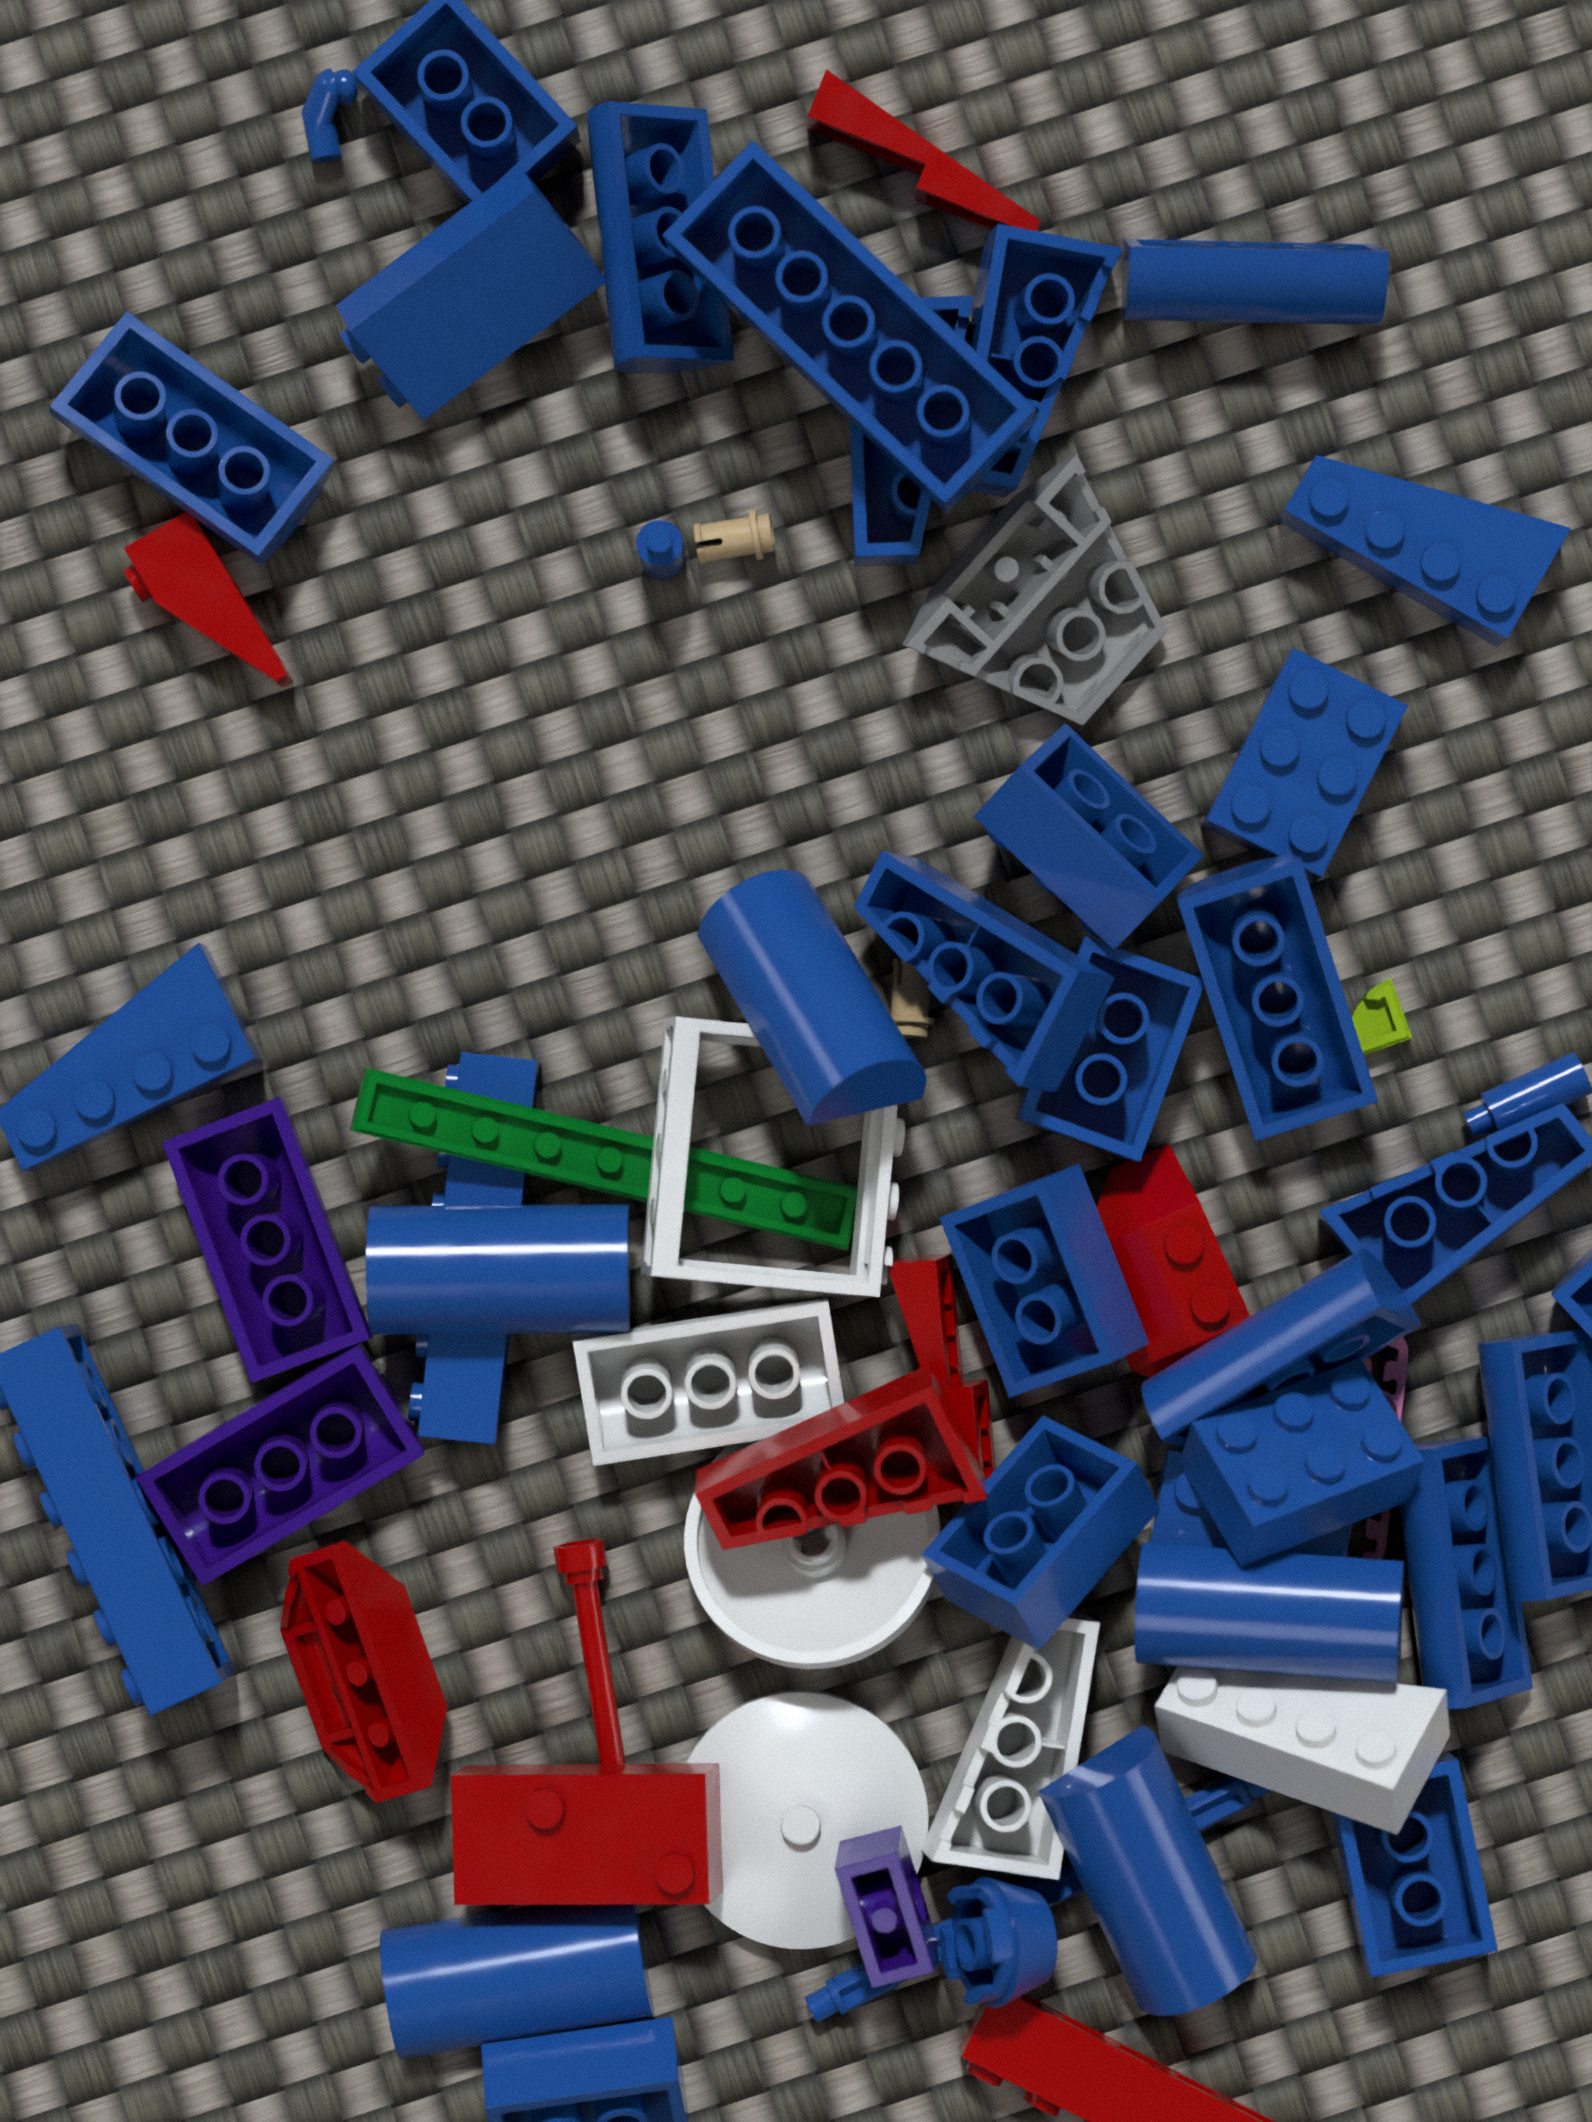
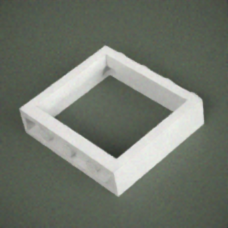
M686 1017L665 1018L640 1275L880 1297L881 1284L887 1285V1265L893 1266L892 1248L885 1246L887 1220L893 1221L895 1219L899 1203L897 1182H891L893 1156L899 1157L901 1155L905 1138L904 1120L897 1118L898 1105L865 1112L849 1275L679 1259L699 1041L761 1047L749 1024Z

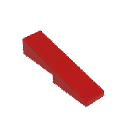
M826 69L807 115L808 131L920 175L921 177L915 192V201L989 231L997 224L1033 231L1039 230V219Z
M952 1254L902 1257L894 1260L893 1266L887 1265L919 1366L921 1368L931 1364L985 1474V1480H987L996 1469L988 1379L963 1380Z

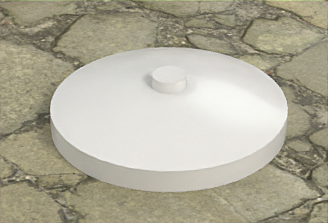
M761 1440L728 1445L713 1462ZM694 1492L687 1512L684 1530L686 1566L694 1591L710 1619L722 1633L743 1650L765 1661L790 1668L825 1669L839 1667L859 1661L886 1647L911 1625L923 1609L936 1581L921 1554L942 1531L937 1505H934L932 1510L909 1515H906L905 1511L866 1518L867 1523L841 1527V1524L807 1530L804 1535L723 1550Z
M788 1690L762 1695L741 1704L721 1717L705 1732L687 1758L686 1763H719L723 1892L710 1904L703 1905L726 1926L749 1939L773 1947L814 1949L839 1944L856 1937L834 1869L840 1841L902 1825L916 1874L919 1871L924 1856L921 1849L928 1835L929 1823L927 1797L922 1777L909 1749L896 1732L875 1713L854 1701L831 1693L814 1690Z

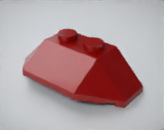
M1166 1144L1143 1154L1140 1162L1127 1161L1110 1169L1096 1207L1150 1343L1126 1355L1125 1359L1131 1371L1150 1378L1250 1317V1314L1202 1205L1171 1146Z
M345 1540L289 1559L288 1574L291 1577L284 1595L280 1631L322 1749L351 1778L366 1787L365 1793L375 1803L432 1786L447 1704L405 1586Z

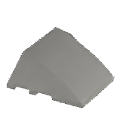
M1073 453L1015 495L928 592L902 645L1075 723L1084 725L1162 638L1167 629L1135 566L1131 561H1128L1110 526L1111 520L1105 508L1099 505L1084 475L1086 471L1077 454Z

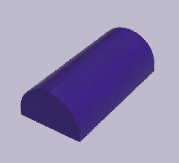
M284 1096L162 1142L251 1383L374 1338L370 1334L368 1321Z
M358 1343L137 1473L135 1477L198 1581L204 1586L425 1455V1451L412 1422L408 1420V1414L390 1383L367 1349L361 1343Z

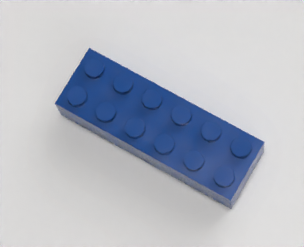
M753 140L663 234L669 250L947 514L1037 421L1036 408Z
M78 1323L58 1326L0 1353V1409L3 1411L10 1407L20 1429L19 1432L13 1434L16 1449L29 1470L37 1466L47 1488L46 1491L40 1493L41 1503L46 1515L55 1529L64 1526L74 1547L73 1550L67 1552V1559L76 1580L82 1588L91 1585L101 1608L94 1611L97 1627L109 1647L118 1644L128 1668L121 1670V1677L135 1706L144 1703L151 1716L222 1683L236 1670L183 1554L135 1477L144 1468Z

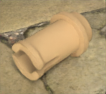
M752 509L749 510V517L694 524L695 542L722 539L723 541L721 543L701 545L696 549L700 565L707 564L710 561L754 554L757 560H763L764 553L776 551L770 513L758 515L757 510Z
M892 959L891 1016L904 1038H928V1026H935V1019L929 1017L930 990L927 988L929 983L912 964L905 963L902 959Z

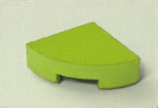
M1391 978L1371 988L1356 1004L1351 1017L1363 1055L1412 1039Z

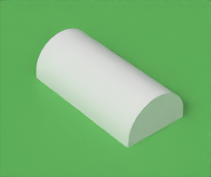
M828 1298L630 1328L629 1333L592 1334L573 1337V1347L593 1466L763 1440L844 1403Z

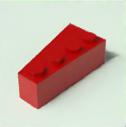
M931 1364L697 1469L695 1496L723 1550L804 1535L807 1530L836 1524H841V1527L867 1523L866 1518L905 1511L906 1515L929 1511L932 1510V1506L963 1500L964 1504L987 1500L985 1474Z

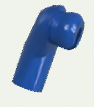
M329 68L316 75L303 106L302 119L311 162L314 164L332 162L342 157L334 116L338 104H351L356 99L358 93L355 77L347 69L333 72Z

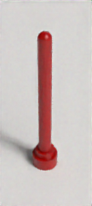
M585 1539L559 1544L553 1547L557 1573H564L565 1584L572 1585L599 1762L600 1764H626L597 1580L603 1579L602 1567L607 1565L604 1539Z

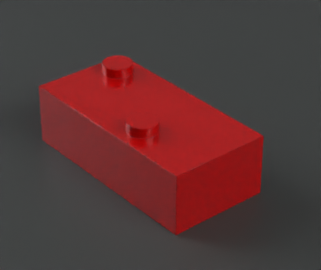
M719 1763L467 1765L451 1775L454 1905L710 1904L723 1892Z

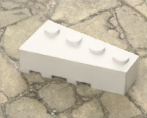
M1071 1613L1040 1650L1011 1636L921 1849L931 1861L1059 1880L1064 1847L1038 1791L1077 1767L1100 1627L1098 1621L1087 1615Z
M1177 1666L1155 1704L1160 1745L1163 1752L1398 1835L1450 1736L1447 1690L1397 1683Z

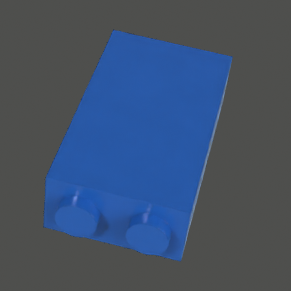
M519 165L339 302L336 306L347 326L339 334L350 351L362 364L372 358L383 371L376 378L390 399L399 408L409 402L419 416L425 420L605 284L606 279L590 253L521 165Z

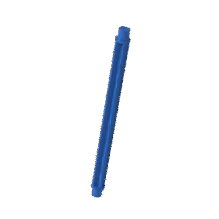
M1229 1775L1186 1797L1185 1800L1200 1832L1252 1807L1253 1800L1273 1790ZM1069 1858L1062 1860L1059 1880L1031 1876L1015 1884L1016 1886L1037 1891L1042 1895L1049 1907L1059 1905L1084 1892ZM953 1917L933 1926L938 1941L935 1967L943 1964L940 1948V1926L952 1925ZM864 1962L835 1977L825 1980L826 1986L804 1998L814 2019L818 2023L838 2012L843 2016L858 2006L896 1988L898 1984L906 1980L871 1988Z

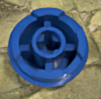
M988 1877L977 1878L971 1885L957 1886L949 1892L946 1899L955 1906L953 1909L952 1925L940 1926L941 1955L948 1979H961L966 1989L963 2000L965 2003H984L991 2008H1000L1045 1984L1051 1978L1057 1959V1934L1051 1910L1041 1894L1031 1889Z

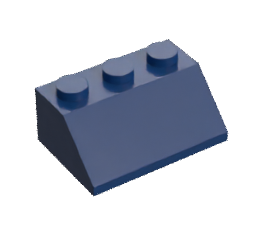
M673 2017L648 2018L625 2024L481 2044L484 2098L488 2122H689L681 2059Z

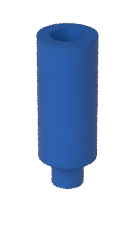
M654 520L641 528L637 535L636 548L643 570L649 576L656 579H669L678 574L685 562L683 539L678 528L665 520Z
M1571 1052L1479 1094L1481 1105L1462 1113V1117L1472 1136L1490 1128L1498 1132L1560 1103H1564L1566 1106L1592 1094V1088L1580 1060L1574 1052Z

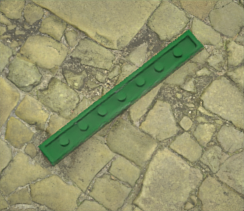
M364 1068L349 1131L643 1202L648 1200L653 1137L375 1069ZM689 1146L683 1211L848 1250L855 1221L858 1187Z

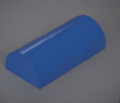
M607 101L591 108L586 113L603 272L606 279L605 291L614 369L624 373L658 374L708 368L734 361L728 305L669 250L663 237L665 231L714 181L707 109Z
M1123 239V319L1381 325L1387 295L1389 251L1376 244Z
M127 311L49 406L51 416L258 564H263L270 559L292 535L321 493L334 464V459Z
M1285 855L1254 861L1209 876L1178 893L1176 896L1255 1141L1377 1103V1095L1301 858L1296 855Z
M776 870L762 873L734 886L710 907L700 924L697 936L807 1126L922 1099L927 1082L924 1069L807 876L792 870Z
M629 1204L370 1206L366 1238V1299L370 1334L629 1333Z
M1362 1248L1142 1383L1143 1400L1160 1439L1184 1448L1191 1422L1361 1358L1363 1361L1421 1326V1323L1404 1293L1387 1269L1371 1252Z
M1583 1328L1477 1343L1511 1600L1546 1601L1592 1590V1338Z
M1489 1435L1417 1443L1415 1446L1425 1462L1412 1497L1407 1503L1399 1505L1422 1687L1446 1689L1447 1709L1470 1708L1533 1689L1522 1601H1513L1510 1597Z
M1142 1542L1135 1605L1134 1645L1136 1663L1398 1683L1401 1662L1404 1561L1278 1552L1241 1567L1231 1549Z
M1142 1725L1038 1791L1140 2010L1155 2016H1171L1190 2012L1227 1995L1250 1975L1257 1961L1255 1949L1158 1739L1150 1728Z
M530 1905L385 1929L380 1934V1958L385 2001L392 2038L399 2059L480 2047L481 2044L631 2022L654 2018L655 2016L637 1905Z

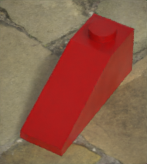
M184 512L124 548L133 564L123 569L142 602L153 597L156 604L165 612L281 687L293 682L292 677L198 520Z

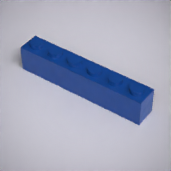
M461 1052L459 1065L448 1064L445 1087L536 1109L541 1062L538 1060ZM440 1152L437 1153V1166L448 1167L445 1192L434 1191L432 1205H525L527 1173ZM510 1334L417 1335L415 1355L416 1357L426 1358L424 1383H412L408 1420L419 1422L418 1436L494 1445L498 1442Z

